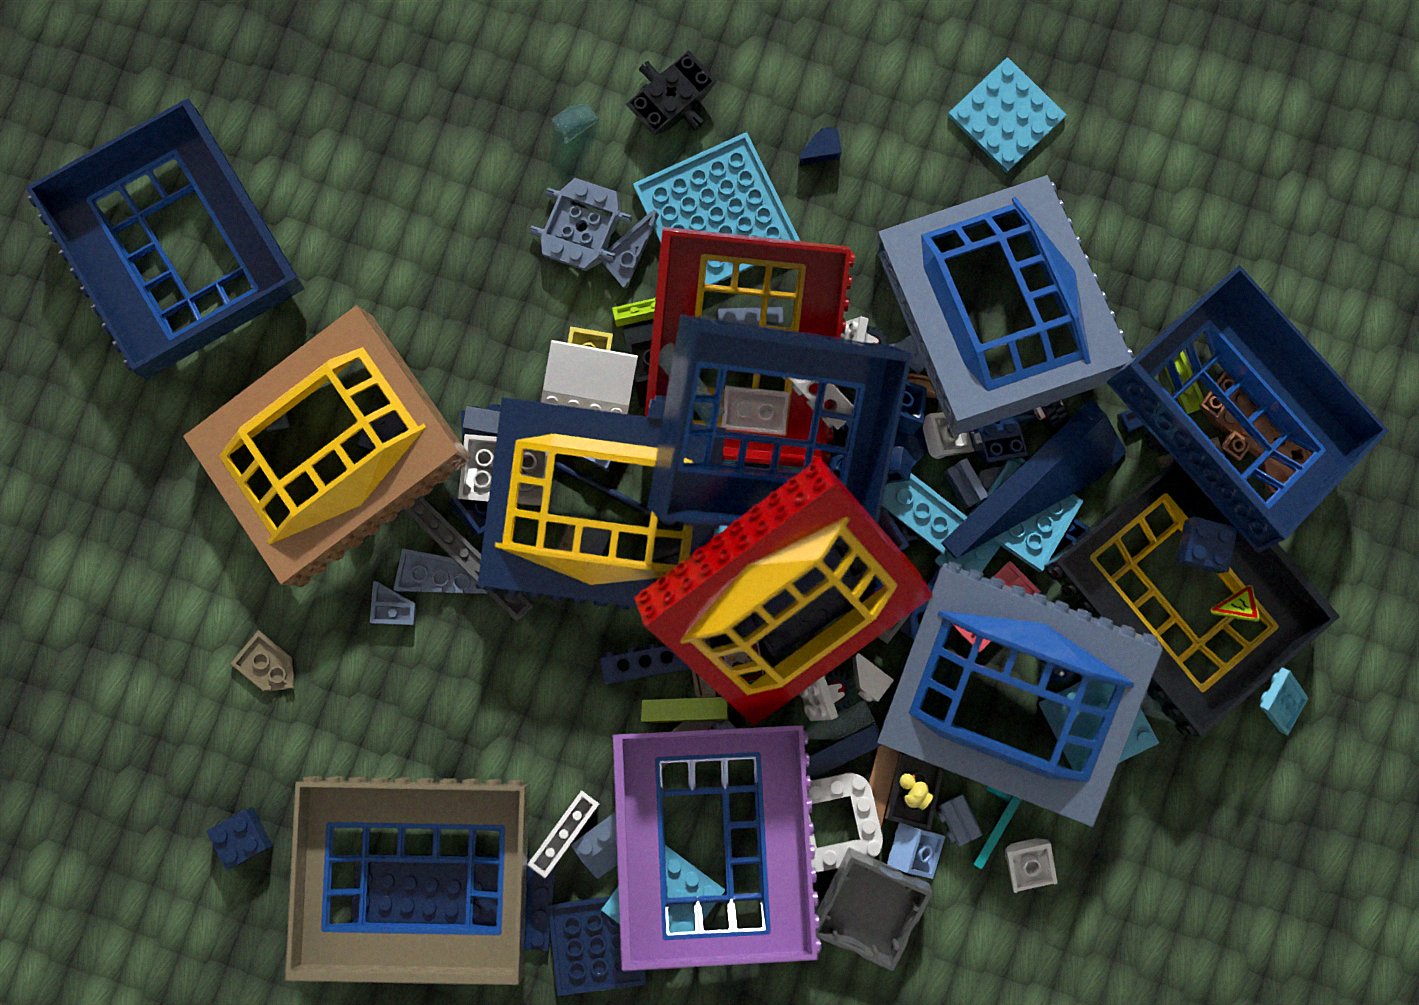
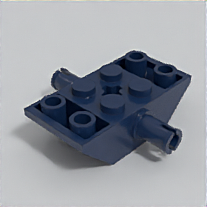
M1006 375L991 377V379L994 380ZM1034 409L968 431L974 451L986 463L1027 457L1028 453L1019 424L1035 422L1036 414L1031 415V413L1035 412Z

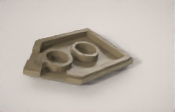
M260 630L256 632L230 663V665L263 692L294 688L292 657Z

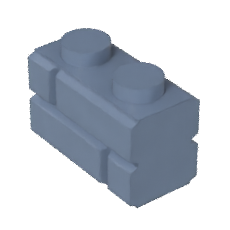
M956 794L937 804L939 808L936 811L941 823H946L949 830L945 832L951 843L955 842L957 846H961L982 836L981 830L963 794Z

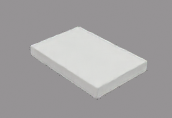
M725 386L721 427L726 428V430L785 436L790 393Z

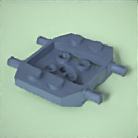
M574 178L561 191L547 188L546 196L557 199L545 229L532 225L529 230L530 234L541 238L542 254L544 257L584 271L600 264L603 259L614 262L616 254L607 251L610 236L616 230L619 221L630 224V220L633 218L632 215L621 211L618 193ZM572 201L607 212L608 216L573 205L571 203ZM581 223H587V229L579 232L578 226Z

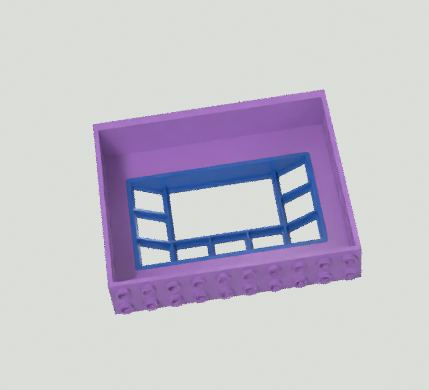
M803 726L613 735L622 970L817 960V954L821 953V945L815 931L819 930V917L814 914V906H818L817 892L813 891V883L816 882V869L812 868L811 859H815L814 845H810V836H813L814 832L813 822H809L808 813H812V801L807 799V790L811 789L810 776H806V767H809V754L805 753L804 745L808 744L807 730L803 731ZM754 759V785L729 786L728 761ZM720 760L722 785L720 787L696 788L695 762ZM687 762L689 787L685 789H663L662 764ZM729 793H755V821H730ZM722 794L727 894L668 898L663 797ZM731 829H757V857H732ZM733 865H759V893L734 894ZM760 900L763 927L737 929L734 903L736 901ZM727 902L729 930L704 931L701 904ZM694 904L696 931L670 933L668 905Z

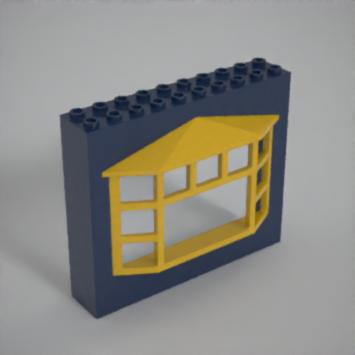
M502 397L477 585L483 586V590L496 591V589L501 588L505 589V593L518 594L523 591L528 592L527 596L541 597V595L545 594L550 595L549 599L563 600V598L567 597L572 598V602L585 603V601L589 600L594 601V605L607 606V604L611 603L616 604V608L629 609L631 606L638 607L635 597L642 590L647 589L661 576L676 567V565L652 562L655 537L682 539L680 563L711 540L713 528L698 523L697 526L684 524L683 531L657 529L658 517L654 516L653 512H651L650 526L648 528L548 514L555 455L557 453L655 467L663 419ZM691 423L690 429H707L709 425ZM717 427V428H716L717 430H724V431H726V428H724V427ZM707 436L688 437L684 462H702ZM716 437L714 439L710 463L722 464L725 438ZM525 449L548 452L544 479L521 475ZM521 482L544 487L540 513L517 509ZM516 516L539 520L535 547L513 543ZM547 521L575 525L573 550L571 552L544 548ZM584 526L612 531L609 556L580 553L582 529ZM620 531L648 535L645 561L616 557Z

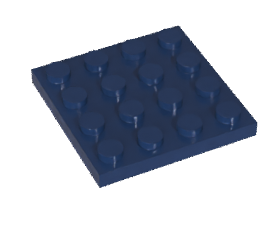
M611 896L548 905L557 996L646 985L645 969L622 970L620 924L601 910Z

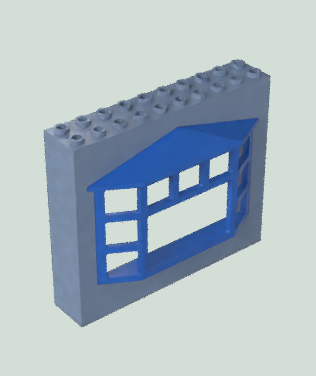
M1048 175L878 232L877 254L953 436L1106 385V381L1133 358L1131 349H1127L1124 342L1123 331L1118 329L1115 323V314L1108 308L1106 294L1103 291L1101 292L1098 286V277L1090 269V260L1081 249V240L1073 232V223L1070 218L1066 217L1064 203L1058 199L1054 182H1050ZM1016 212L1022 226L1002 232L994 219ZM987 223L995 236L971 242L963 230ZM956 233L965 245L941 253L933 240ZM1026 233L1036 256L1016 262L1007 239ZM999 243L1036 326L980 344L945 260ZM1040 263L1049 286L1030 292L1020 269ZM1053 293L1063 317L1044 323L1033 300ZM1067 324L1078 350L1055 359L1047 330ZM1039 334L1046 362L1023 369L1015 341ZM1007 344L1015 372L992 380L984 352Z
M951 561L948 564L944 563L932 591L933 597L928 602L877 743L1093 827L1162 652L1160 642L1157 641V637L1151 634L1144 633L1142 636L1135 633V629L1129 626H1115L1110 619L1104 617L1099 619L1090 616V612L1083 609H1078L1077 611L1069 609V605L1064 602L1056 601V603L1047 601L1048 597L1042 594L1034 593L1033 596L1025 593L1026 589L1020 586L1013 585V587L1004 585V581L992 577L990 580L982 577L983 573L973 569H970V572L961 569V565ZM952 624L976 635L968 659H964L944 649V644ZM983 639L1011 649L1002 673L975 663ZM1019 652L1047 662L1038 686L1010 676ZM940 656L964 667L956 691L932 679ZM1055 665L1083 676L1073 700L1045 689ZM971 671L981 673L1070 707L1050 761L952 724ZM1090 679L1115 685L1106 709L1081 703ZM929 687L952 698L945 721L921 711ZM1078 711L1103 717L1093 741L1069 735ZM1065 743L1091 748L1081 772L1057 764Z

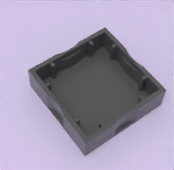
M849 847L816 912V915L819 917V930H815L816 937L840 948L852 950L863 958L894 971L907 945L911 930L919 921L933 894L929 883Z

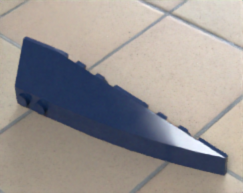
M1092 399L1081 406L1066 423L1060 426L941 542L946 550L957 559L1099 480L1126 453L1123 444L1103 410Z

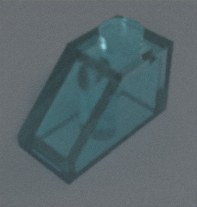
M582 103L567 107L551 120L553 128L566 144L599 121V118L588 103Z

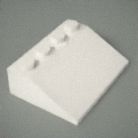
M551 340L541 403L627 414L638 356Z
M465 434L464 448L471 458L467 461V465L461 469L458 499L488 502L497 437ZM525 449L521 475L544 479L548 452ZM521 482L517 504L541 506L544 487Z

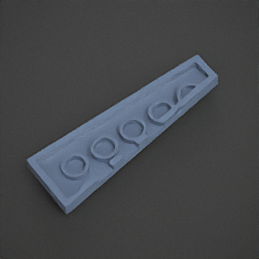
M402 548L394 591L488 594L452 558ZM521 591L520 593L526 595L527 592Z

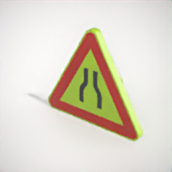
M1251 585L1244 587L1211 608V613L1251 621L1260 620Z

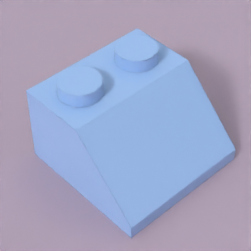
M899 823L887 865L909 874L933 879L945 836L919 827Z

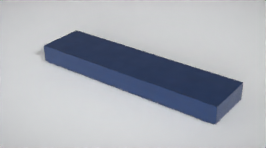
M874 723L809 754V767H806V776H810L811 780L881 746L882 744L877 743L880 735Z

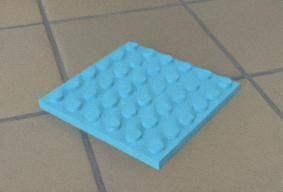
M747 132L633 183V187L646 214L648 215L653 209L659 214L653 229L660 243L664 227L800 241ZM708 260L705 283L715 285L732 277L733 263ZM740 264L739 273L756 265Z

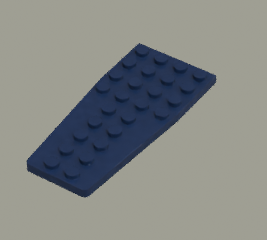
M443 854L441 856H468V854ZM475 854L477 857H499V855ZM527 857V864L532 858ZM361 862L356 863L354 889L360 888ZM369 862L366 922L465 924L468 865L466 863ZM557 863L546 878H543L527 866L524 949L549 950L550 922L548 905L553 904ZM475 864L474 890L498 891L497 865ZM353 896L352 923L359 921V896ZM474 898L473 924L496 927L497 900Z

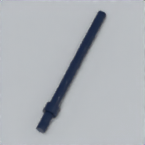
M557 460L555 461L554 469L642 513L643 517L651 519L652 511L648 509V506ZM658 517L657 522L667 526V524L661 522V519Z

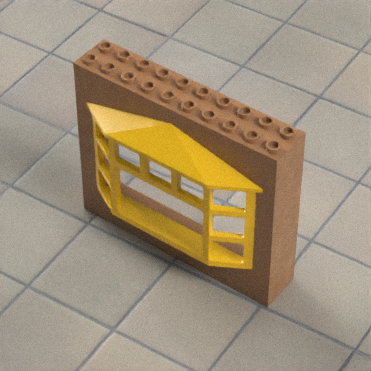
M357 305L183 436L279 583L295 587L307 585L311 581V577L328 569L327 565L342 559L346 555L345 552L347 550L358 547L363 542V538L378 532L382 524L394 520L398 516L397 513L402 509H408L415 504L414 500L429 494L433 490L432 487L438 482L443 483L450 477V473L465 467L467 461L471 458L377 321L370 313ZM356 359H360L372 378L346 390L336 375ZM331 380L357 418V423L284 478L278 480L252 441V438L327 381ZM373 385H378L390 404L364 416L353 401L352 396ZM392 411H396L408 428V431L382 443L370 423ZM363 428L376 446V449L356 464H353L341 445ZM246 444L254 456V461L241 475L231 460L230 455ZM335 450L347 467V471L325 486L314 470L313 465ZM259 466L272 483V487L260 502L247 484L248 479ZM306 471L319 491L299 507H296L286 492L285 486ZM277 493L290 510V514L278 528L265 511L266 505Z

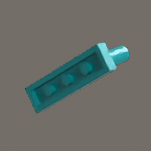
M987 786L986 790L1008 802L973 863V865L980 869L983 868L1022 800L990 786Z

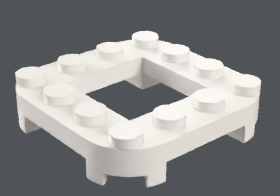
M853 772L810 781L811 789L807 790V799H811L812 804L851 796L860 837L857 840L817 848L813 833V836H810V845H814L815 859H811L812 868H815L816 872L839 868L849 847L872 858L876 857L880 853L883 839L872 789L868 781L861 775Z

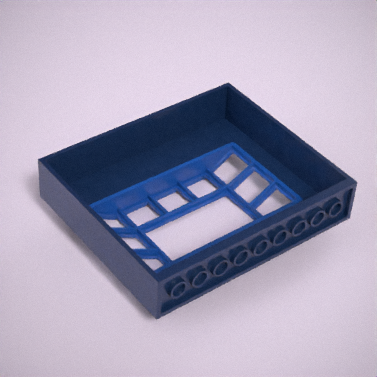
M189 98L26 187L30 194L27 196L28 200L34 207L39 209L38 217L45 226H49L51 231L48 233L51 239L60 245L61 249L59 252L66 262H70L72 267L69 269L72 275L83 284L80 288L87 298H91L93 311L97 316L102 317L104 320L101 323L108 334H112L115 339L112 341L114 347L125 356L124 364L129 371L133 370L137 376L140 375L146 380L305 290L207 124ZM175 159L190 184L168 195L153 170ZM147 175L162 199L141 211L125 186ZM118 190L134 215L112 226L98 206L97 201ZM196 191L240 267L190 295L146 221V217L190 192ZM140 222L151 242L132 254H128L118 237V233ZM156 250L167 271L145 282L134 261ZM245 274L252 289L230 301L223 286ZM173 278L184 299L162 311L151 293V289ZM217 290L224 305L202 317L195 302ZM189 306L195 322L173 333L167 317Z
M1240 265L1216 282L1106 381L1257 553L1286 540L1389 431ZM1202 333L1205 335L1212 356L1203 365H1201L1193 345V341ZM1186 349L1194 373L1182 383L1173 359ZM1216 362L1235 382L1225 392L1206 373ZM1165 367H1167L1175 389L1171 395L1154 378ZM1197 379H1200L1264 451L1242 475L1175 401ZM1239 388L1258 407L1248 419L1230 400V397ZM1262 414L1281 433L1272 445L1253 425ZM1286 440H1289L1313 454L1301 465L1280 453L1277 449ZM1269 457L1295 471L1284 484L1258 469ZM1253 476L1277 491L1265 502L1246 480Z
M681 315L648 509L654 513V516L659 517L661 522L666 524H675L676 521L684 522L683 524L688 526H697L700 523L718 529L720 525L729 527L735 520L749 512L752 507L757 506L769 497L772 492H775L791 478L799 474L777 470L781 447L786 445L806 448L802 471L812 463L815 449L842 454L843 461L839 480L878 524L912 353L889 345ZM700 368L719 369L713 395L696 394ZM727 370L819 382L808 440L717 430ZM828 383L856 389L852 414L822 408ZM695 402L713 403L707 429H690ZM822 416L850 423L845 447L816 442L819 422ZM689 436H707L702 462H684ZM716 437L740 440L735 466L710 463ZM749 441L774 445L769 469L744 467ZM839 535V536L837 537V539H836V540L844 541L843 538H842L840 535Z

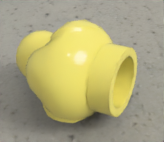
M904 774L901 776L900 785L904 789H911L908 795L904 797L906 804L911 808L919 807L924 810L933 798V795L928 792L927 785L923 782H915L914 774Z

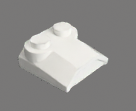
M943 412L931 413L925 416L922 427L928 451L932 457L941 459L945 456L974 452L969 432L953 436Z
M1040 838L1012 843L1005 849V858L1008 862L1014 893L1049 884H1058L1049 840Z

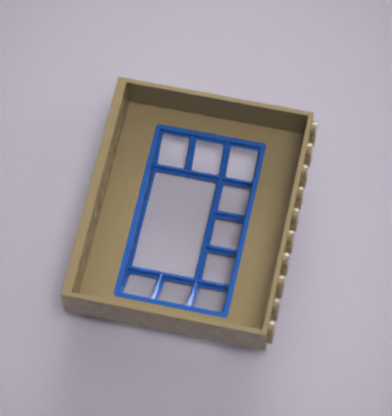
M323 776L303 777V781L296 782L285 981L518 985L524 974L530 784H524V780L508 781V784H502L501 779L485 780V783H479V779L462 780V783H457V779L452 778L440 779L439 783L434 782L435 778L417 779V782H412V778L394 779V782H390L389 777L371 778V781H367V777L349 778V781H345V777L341 776L326 777V781L323 780ZM362 828V853L358 855H333L334 829ZM397 828V855H371L369 853L370 829ZM407 828L433 829L432 856L405 855V833ZM441 830H469L468 856H441ZM477 830L499 831L498 858L477 857L475 855ZM361 862L360 888L331 889L332 863ZM369 862L466 863L468 865L466 923L366 922ZM475 864L498 866L497 892L474 890ZM359 896V921L357 923L329 924L330 898ZM474 898L497 900L496 927L473 924Z

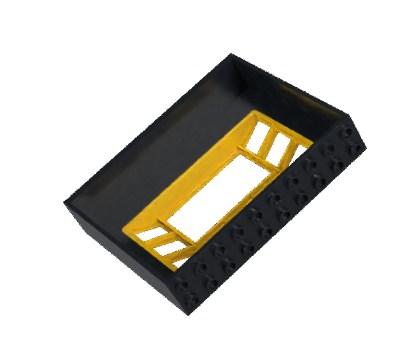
M1171 458L1044 566L1047 568L1046 572L1049 577L1059 582L1061 591L1067 597H1071L1074 600L1077 610L1083 609L1091 613L1090 616L1096 619L1100 617L1113 621L1112 624L1118 627L1122 625L1129 626L1135 629V633L1142 636L1144 633H1148L1157 637L1162 652L1146 693L1152 700L1158 701L1162 706L1160 709L1165 716L1173 719L1176 723L1175 728L1179 733L1186 736L1202 737L1339 619L1340 616L1279 544L1257 553L1237 530L1229 572L1217 575L1233 594L1248 585L1253 587L1260 621L1268 628L1252 642H1248L1229 625L1234 618L1225 616L1201 638H1198L1137 563L1177 529L1182 532L1186 519L1197 517L1229 526L1233 525L1177 461ZM1163 503L1173 524L1156 538L1145 517ZM1139 523L1149 540V544L1132 558L1121 537ZM1115 543L1125 560V565L1110 576L1097 561V557ZM1130 569L1148 589L1134 603L1131 602L1115 582ZM1152 596L1156 598L1170 615V618L1156 630L1138 610ZM1174 623H1177L1193 643L1178 657L1160 636ZM1221 629L1243 647L1227 663L1223 662L1205 646V643ZM1197 650H1200L1220 668L1203 684L1199 683L1183 664Z

